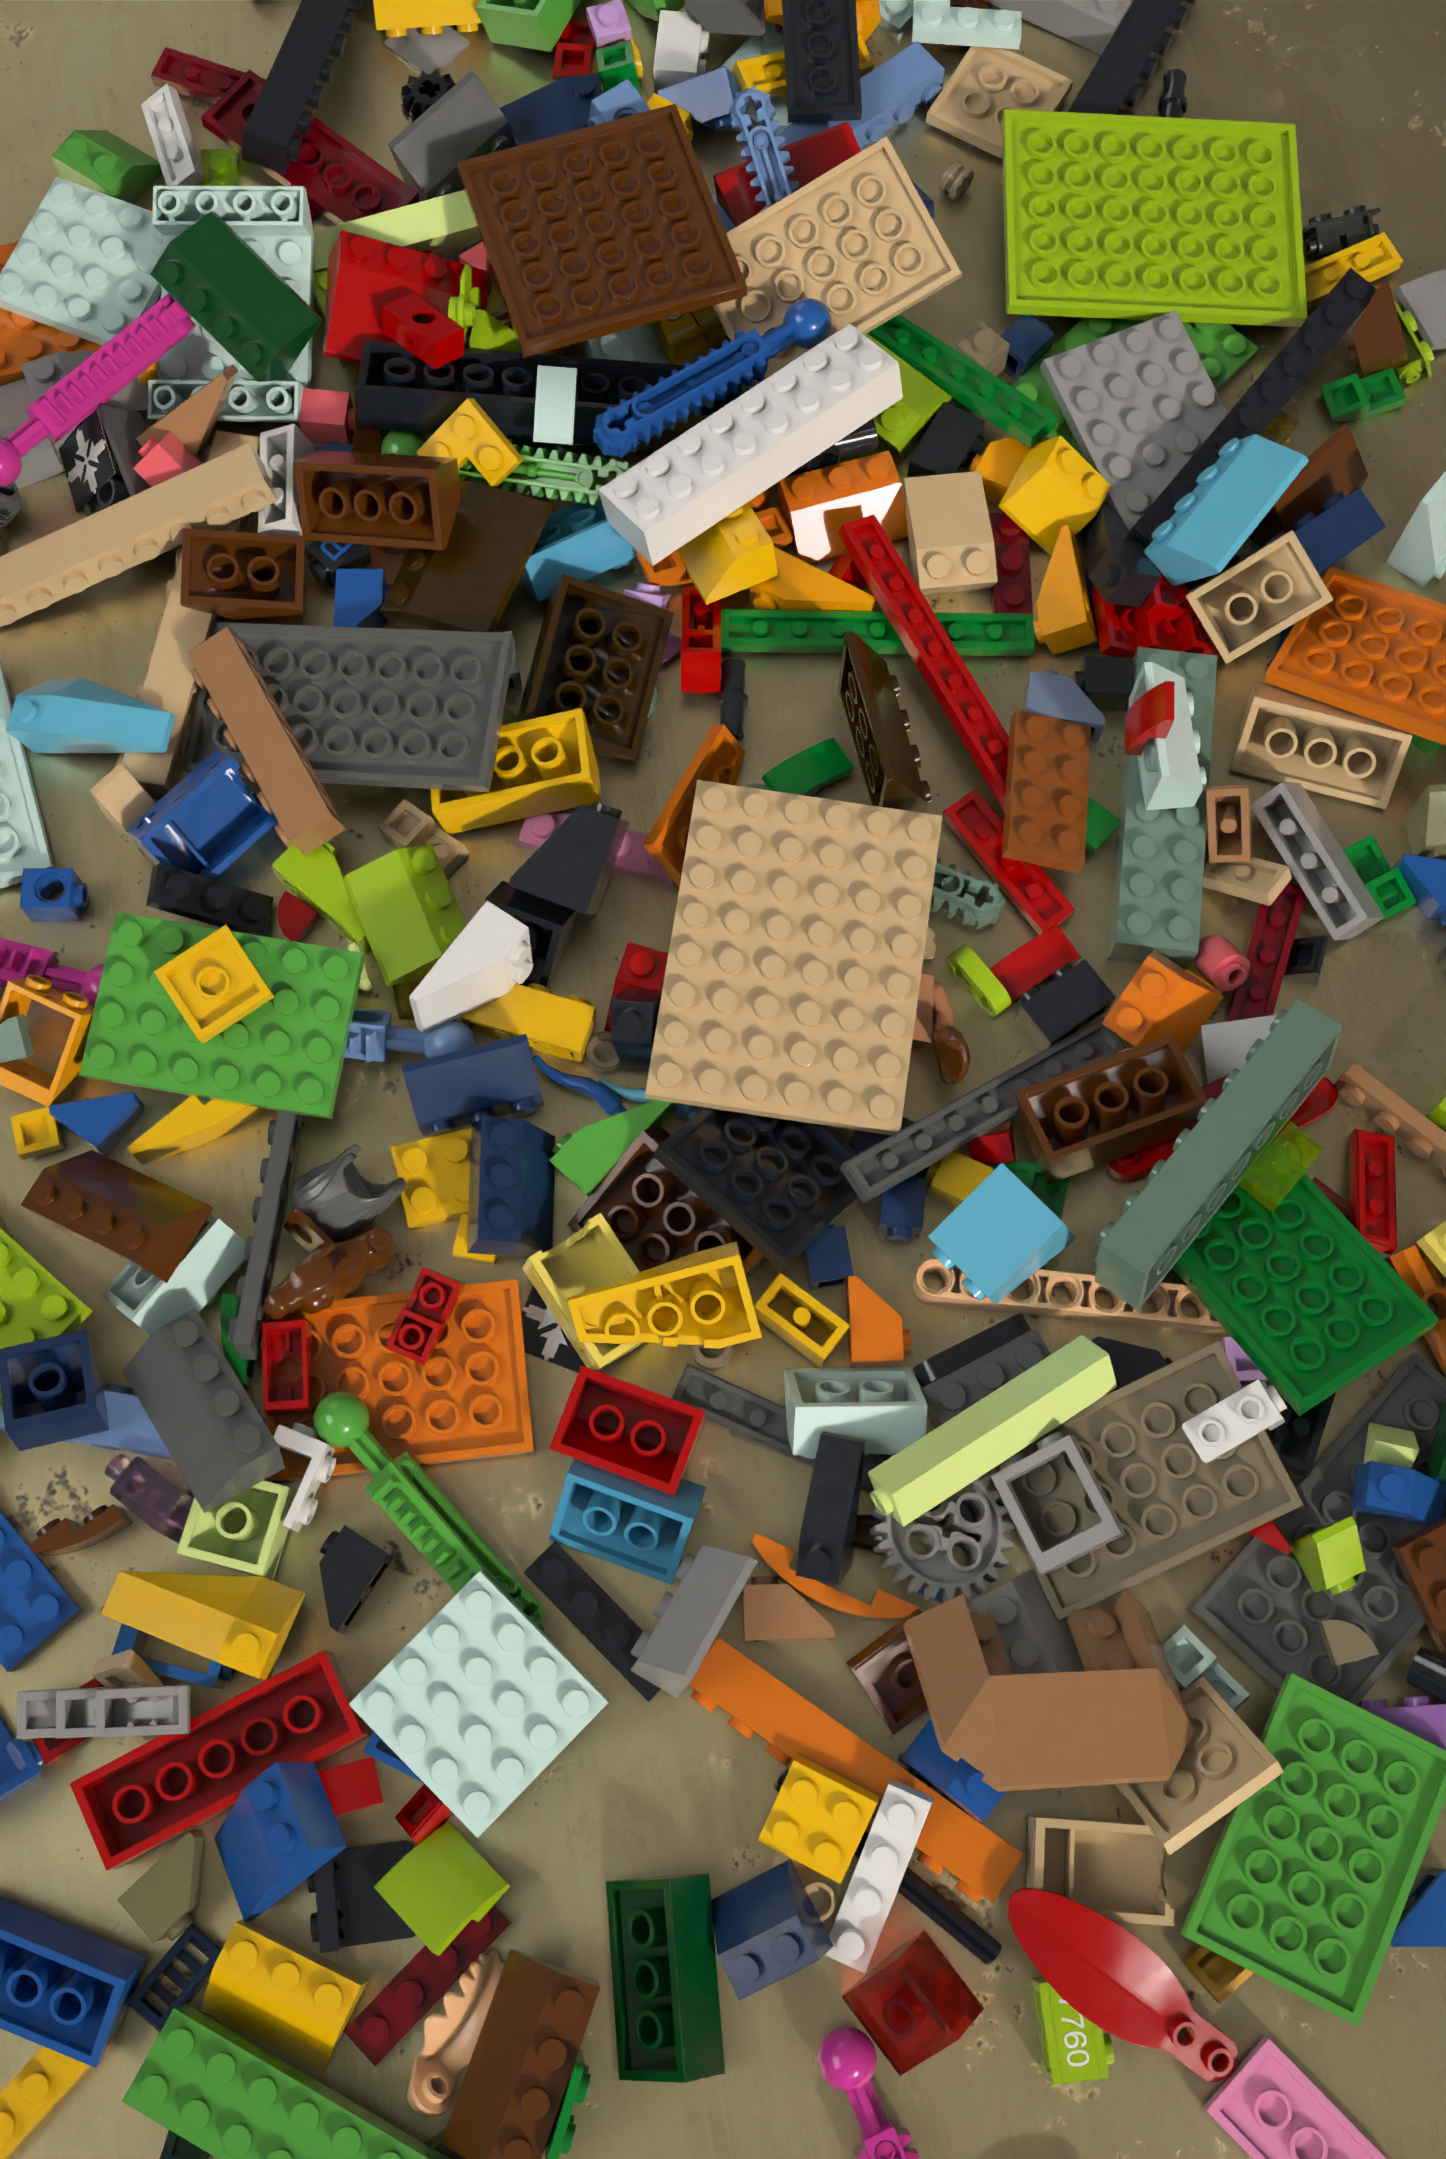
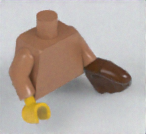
M922 972L913 1039L931 1043L933 1037L941 1079L945 1084H956L964 1079L968 1073L970 1066L969 1048L962 1033L954 1027L953 1009L944 985L934 981L933 974Z

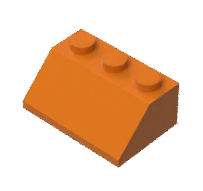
M889 450L786 477L779 481L777 505L780 507L794 537L791 545L795 556L812 566L836 560L839 555L849 554L838 536L841 526L873 514L878 519L892 544L908 540L902 484Z

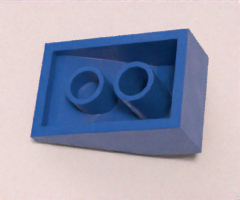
M275 1762L243 1789L214 1837L244 1922H252L347 1847L313 1762Z

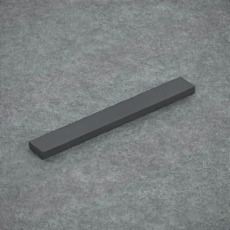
M1102 1017L845 1161L841 1165L840 1170L864 1204L1019 1115L1020 1111L1015 1091L1118 1054L1126 1049L1116 1033L1101 1024L1105 1019Z
M687 1363L671 1399L704 1410V1421L806 1467L814 1468L815 1459L792 1454L787 1435L786 1407ZM868 1454L864 1457L860 1491L869 1495L874 1491L868 1472L892 1456L888 1454ZM960 1504L961 1516L966 1521L974 1523L975 1514L971 1507L966 1504ZM939 1521L935 1525L942 1527L943 1522ZM972 1533L964 1534L979 1542L978 1535Z

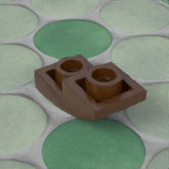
M114 1504L110 1507L102 1505L84 1518L85 1525L83 1527H80L78 1522L68 1518H64L62 1521L59 1518L50 1521L36 1533L38 1539L29 1544L28 1547L32 1553L45 1557L68 1554L105 1541L124 1530L133 1521L123 1508Z

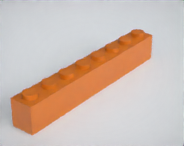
M717 1638L689 1683V1686L694 1689L690 1698L711 1713L718 1706L731 1715L727 1724L747 1739H750L753 1733L769 1743L764 1751L783 1765L787 1766L791 1759L794 1760L798 1754L880 1796L872 1814L874 1819L890 1778L934 1797L915 1848L920 1851L916 1860L938 1876H940L943 1869L959 1879L955 1888L977 1904L982 1897L994 1903L1023 1856V1853L721 1638Z

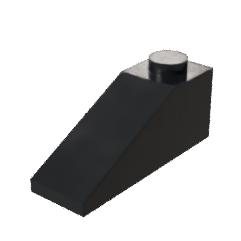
M1103 501L1096 516L1081 531L1088 578L1106 603L1142 607L1162 576L1108 502Z
M825 1431L820 1434L800 1532L796 1576L839 1585L852 1566L866 1444L865 1439Z

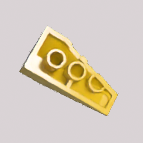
M737 1241L692 1253L567 1299L579 1342L612 1344L644 1342L662 1343L663 1346L675 1347L678 1344L704 1345V1348L720 1349L762 1337Z
M119 1571L101 1615L255 1678L268 1680L271 1677L306 1593L262 1576Z

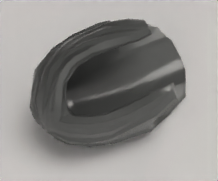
M357 1144L346 1149L331 1162L306 1172L295 1182L292 1190V1210L298 1207L333 1242L355 1234L373 1222L397 1199L408 1185L404 1178L401 1177L386 1184H373L362 1177L352 1162L358 1157L356 1154L361 1151ZM300 1226V1228L308 1234V1232Z

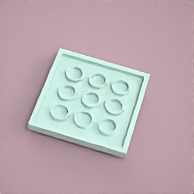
M56 176L0 273V308L104 346L155 305L161 294V285L150 275L162 255L163 235L152 225L153 212Z
M481 1569L349 1705L478 1838L609 1703V1699Z

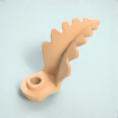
M490 1949L487 1954L480 1953L478 1957L479 1963L473 1961L470 1964L469 1971L472 1978L465 1973L461 1975L459 1985L462 1995L454 1992L446 1993L444 1996L446 2015L432 2014L424 2023L425 2046L414 2058L410 2086L407 2091V2098L411 2108L422 2117L440 2116L453 2103L457 2076L469 2065L504 1968V1964L500 1961V1955L495 1949Z

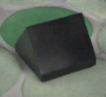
M1323 935L1294 939L1284 977L1317 987L1328 937Z

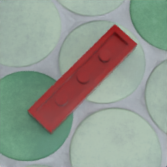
M975 789L943 811V820L1039 935L1055 925H1061L1074 915L1075 908L1039 865L1002 857L1004 823Z

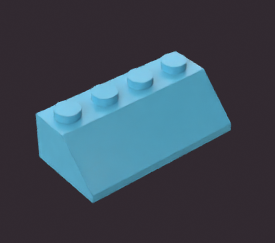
M1257 434L1240 440L1238 438L1231 439L1219 450L1220 458L1217 462L1198 476L1196 488L1177 502L1174 507L1176 512L1171 519L1162 523L1153 532L1152 538L1154 540L1144 553L1172 586L1220 573L1309 460L1306 456Z

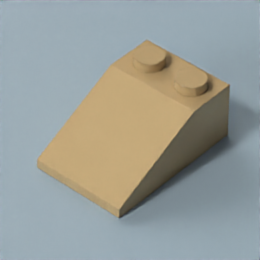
M981 471L903 478L911 574L922 594L933 595L992 588L998 582L995 547Z
M1293 530L1190 590L1186 595V598L1226 664L1334 600Z

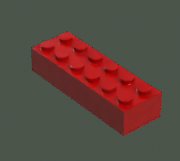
M323 1650L191 1719L190 1733L161 1735L71 1782L70 1786L106 1871L121 1868L232 1809L243 1789L275 1762H313L317 1764L369 1736L370 1733L364 1720L349 1705L354 1698L333 1652Z

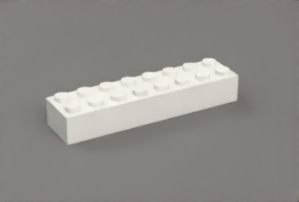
M848 324L598 489L608 524L648 562L655 565L901 400L903 394L899 362L853 325Z

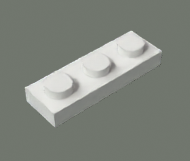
M165 84L143 102L141 107L166 186H195L205 178L178 92L169 84Z

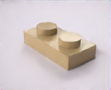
M1251 857V862H1208L1204 867L1203 887L1271 906L1292 879L1288 866Z

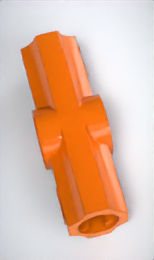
M1415 1243L1384 1259L1426 1305L1429 1298L1437 1304V1317L1439 1320L1434 1328L1423 1335L1444 1375H1446V1287L1443 1286L1428 1256Z

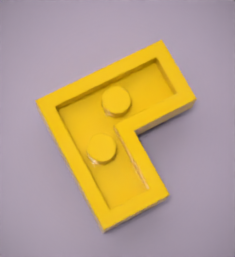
M467 398L416 452L418 456L457 458L458 470L470 460L491 487L498 486L524 460L474 398Z

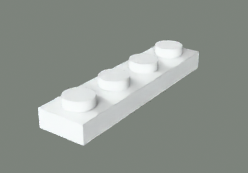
M890 1778L831 1929L829 1938L833 1947L825 1954L826 1956L866 1973L934 1797Z

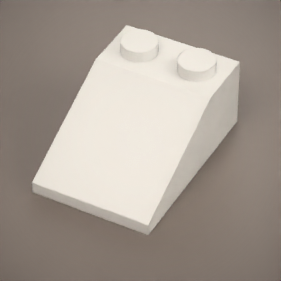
M486 901L409 996L417 1030L425 1034L441 1024L452 1021L509 993L516 983L522 984L533 969L529 928L497 906Z

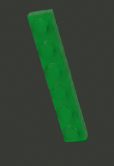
M898 314L868 332L870 336L951 397L1029 448H1032L1056 428L1057 415L902 315Z

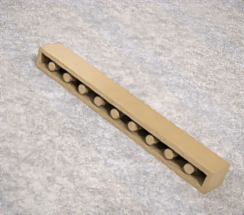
M216 430L212 445L208 444L205 449L204 463L249 442L260 457V437ZM253 512L215 530L248 533ZM183 545L178 546L176 551L175 563L177 569L174 579H169L166 586L167 604L164 614L160 613L157 618V640L155 647L150 648L147 653V675L145 682L139 684L136 692V699L169 711L176 716L166 753H124V755H119L116 766L121 763L152 799L158 800L163 798L180 781L200 688L190 672L195 666L187 652L210 638L213 622L224 621L222 616L181 606Z

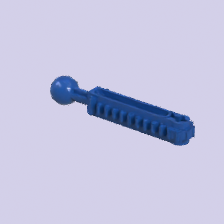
M806 297L796 300L787 309L782 325L762 336L756 329L748 333L737 329L734 341L723 340L722 346L718 350L714 347L711 348L709 355L705 357L702 355L697 356V362L693 364L685 363L684 369L681 371L672 370L671 376L667 379L660 377L658 384L654 386L648 384L644 392L638 393L635 391L630 400L621 399L619 406L614 408L609 406L607 411L596 416L595 429H593V443H597L598 447L602 450V454L623 458L629 452H636L639 444L648 445L651 437H662L665 429L674 430L676 423L679 421L686 423L690 415L695 414L699 416L701 409L705 406L711 409L714 406V401L718 399L725 401L728 393H739L740 386H751L753 379L759 383L762 382L770 358L793 345L811 349L827 339L832 329V319L827 306L817 299Z

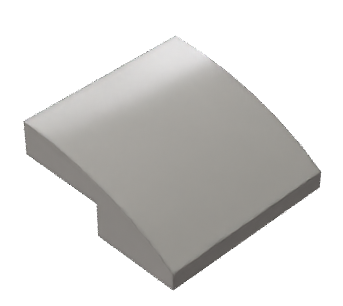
M1446 269L1407 282L1399 286L1395 291L1405 310L1411 312L1417 324L1418 332L1423 340L1427 341L1431 350L1446 349Z

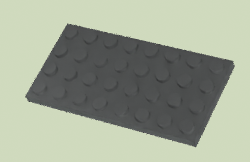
M213 622L210 637L228 626L245 644L321 783L490 792L516 641L511 633ZM200 687L183 770L188 774L191 773L217 750L232 756L240 766L238 776L241 779H249L240 762L245 760L241 751L236 752L227 741L223 731L228 729L224 720H218L207 704V700L211 696L207 689L203 690Z
M1416 1352L1409 1355L1311 1469L1309 1478L1303 1477L1295 1486L1304 1506L1273 1520L1287 1541L1291 1543L1330 1523L1352 1516L1357 1525L1366 1567L1365 1571L1353 1576L1357 1585L1332 1596L1329 1589L1315 1593L1293 1551L1286 1555L1252 1536L1189 1608L1278 1692L1281 1689L1286 1674L1293 1673L1357 1706L1426 1623L1391 1545L1425 1527L1350 1511L1356 1467L1364 1463L1369 1423L1414 1432L1419 1452L1411 1469L1422 1474L1425 1472L1446 1399V1378ZM1446 1489L1442 1519L1446 1517ZM1334 1619L1346 1621L1359 1627L1374 1642L1379 1654L1332 1667L1318 1622Z

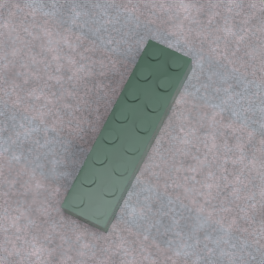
M1138 647L1132 661L1133 687L1144 662H1154L1184 677L1187 693L1191 692L1194 698V714L1191 717L1192 728L1197 729L1200 735V751L1197 754L1199 767L1203 766L1205 768L1206 786H1209L1217 656ZM1129 705L1127 707L1126 714L1130 709ZM1124 732L1118 819L1122 823L1117 829L1107 959L1143 964L1147 956L1156 950L1181 968L1188 969L1199 950L1207 825L1206 789L1201 792L1194 807L1146 810L1137 755H1125Z
M1300 999L1294 1003L1288 1012L1282 1009L1276 1015L1269 1028L1271 1033L1264 1041L1258 1038L1246 1055L1247 1063L1241 1070L1234 1068L1228 1074L1221 1088L1223 1092L1217 1100L1209 1098L1197 1116L1199 1122L1192 1130L1185 1128L1180 1133L1172 1148L1174 1153L1167 1161L1160 1159L1154 1165L1147 1178L1149 1183L1142 1192L1135 1190L1126 1200L1122 1208L1124 1214L1115 1224L1110 1221L1103 1228L1096 1241L1099 1245V1251L1094 1258V1263L1097 1264L1096 1283L1135 1309L1139 1310L1328 1072L1343 1026L1341 1023Z

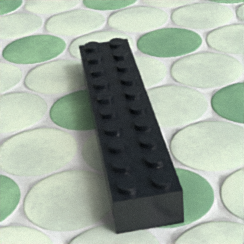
M364 340L357 384L358 428L380 431L395 430L413 433H435L467 398H474L507 439L533 442L538 365L577 368L573 445L598 446L597 443H593V429H595L596 416L607 411L609 406L613 408L619 406L621 399L630 400L635 391L638 393L644 392L646 385L654 386L658 384L660 377L667 379L671 376L672 370L681 371L684 369V365L536 354L523 358L522 352L464 348V356L437 369H433L397 342ZM746 385L740 386L739 393H728L725 401L720 399L714 401V406L711 409L705 406L701 409L699 416L695 414L690 415L688 422L683 423L679 421L676 423L674 430L665 429L662 437L653 436L650 438L648 445L641 443L637 446V449L646 451L659 450L747 392L749 387Z

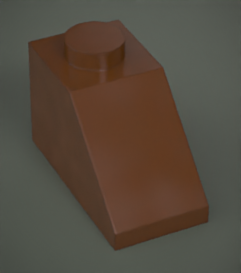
M1389 280L1379 285L1352 331L1354 345L1348 346L1353 369L1361 367L1363 378L1390 367L1395 369L1409 364L1407 349Z

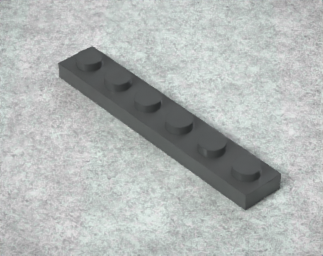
M278 1111L277 1120H271L268 1127V1145H271L269 1158H263L260 1168V1182L264 1186L262 1196L255 1197L253 1203L252 1219L253 1222H256L254 1236H248L245 1243L244 1258L248 1262L246 1276H240L237 1283L236 1298L237 1302H240L238 1317L231 1318L228 1330L229 1343L233 1344L240 1359H258L262 1338L261 1323L265 1322L266 1317L262 1304L271 1291L302 1128L299 1114Z

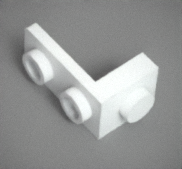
M1258 1379L1183 1423L1182 1428L1204 1463H1209L1267 1428L1271 1431L1285 1423L1286 1421L1280 1412L1287 1409V1406L1273 1385L1265 1389Z
M294 1422L292 1429L278 1425L273 1437L279 1447L311 1459L283 1523V1526L299 1532L302 1524L308 1525L311 1522L318 1506V1500L314 1499L320 1483H327L336 1465V1458L332 1457L335 1451L334 1448L316 1439L318 1436L316 1430Z

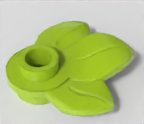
M465 264L460 280L459 297H450L448 317L464 328V346H468L472 326H475L476 309L480 310L481 292L478 287L472 286L471 267Z

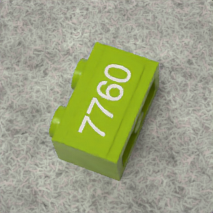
M1044 1977L1032 1979L1046 2079L1053 2085L1110 2078L1108 2064L1114 2063V2051L1110 2034H1103L1101 2028L1073 2009L1051 1987Z

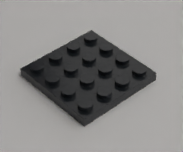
M705 1107L662 1142L653 1154L654 1158L780 1271L784 1270L860 1199L840 1170L841 1165L845 1161L859 1153L830 1127L825 1125Z

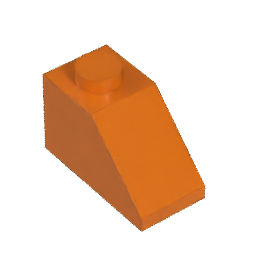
M848 1276L845 1284L847 1323L850 1325L847 1332L849 1368L901 1367L904 1362V1356L911 1355L910 1330L902 1329V1317L857 1276Z

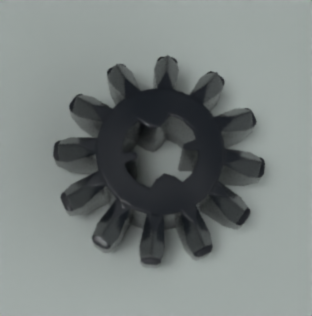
M436 68L432 74H426L421 69L420 77H408L407 85L402 86L401 108L405 119L409 120L410 124L456 85L451 75L445 74L441 76Z

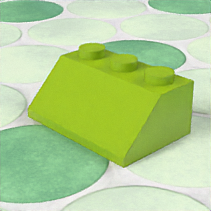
M866 333V337L899 362L903 398L873 419L877 427L878 440L905 460L930 427L943 403H948L952 397Z
M432 844L395 849L352 871L343 878L387 986L423 980V977L428 974L467 926Z

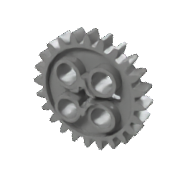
M989 1475L979 1481L976 1479L933 1507L932 1512L927 1511L913 1520L921 1524H907L903 1527L890 1514L884 1516L877 1508L871 1511V1515L881 1520L882 1523L871 1528L870 1534L882 1536L883 1539L873 1550L878 1553L887 1552L889 1558L881 1565L882 1569L895 1566L898 1572L893 1582L897 1584L907 1578L910 1581L908 1587L909 1595L914 1594L922 1587L924 1588L926 1602L933 1600L938 1591L943 1603L953 1599L955 1592L957 1596L964 1594L965 1600L971 1597V1589L977 1594L987 1589L984 1580L993 1583L999 1579L1000 1576L994 1567L1003 1568L1009 1563V1560L1000 1551H1008L1014 1547V1543L1004 1538L1003 1534L1013 1530L1015 1525L1002 1521V1516L1008 1513L1006 1506L997 1505L996 1500L1000 1497L998 1490L989 1492L986 1488L991 1479ZM960 1504H966L971 1507L975 1514L974 1523L966 1521L961 1516ZM939 1521L943 1522V1530L951 1532L946 1537L942 1536V1528L934 1526ZM972 1533L978 1535L979 1542L964 1534ZM910 1535H915L924 1542V1555H919L911 1549L909 1545ZM953 1546L961 1548L966 1553L968 1558L967 1566H961L955 1562L952 1556Z

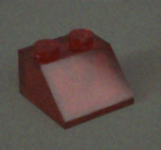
M925 1930L895 1949L841 1996L899 2076L959 2040L984 2010V2007Z

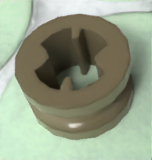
M958 160L946 169L938 186L942 192L949 191V197L952 200L959 199L967 191L974 177V172L968 168L964 170L963 163Z

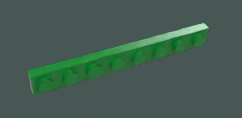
M721 609V652L842 654L845 633L853 631L877 654L910 655L884 612ZM934 612L959 655L1033 657L1035 650L1034 614Z

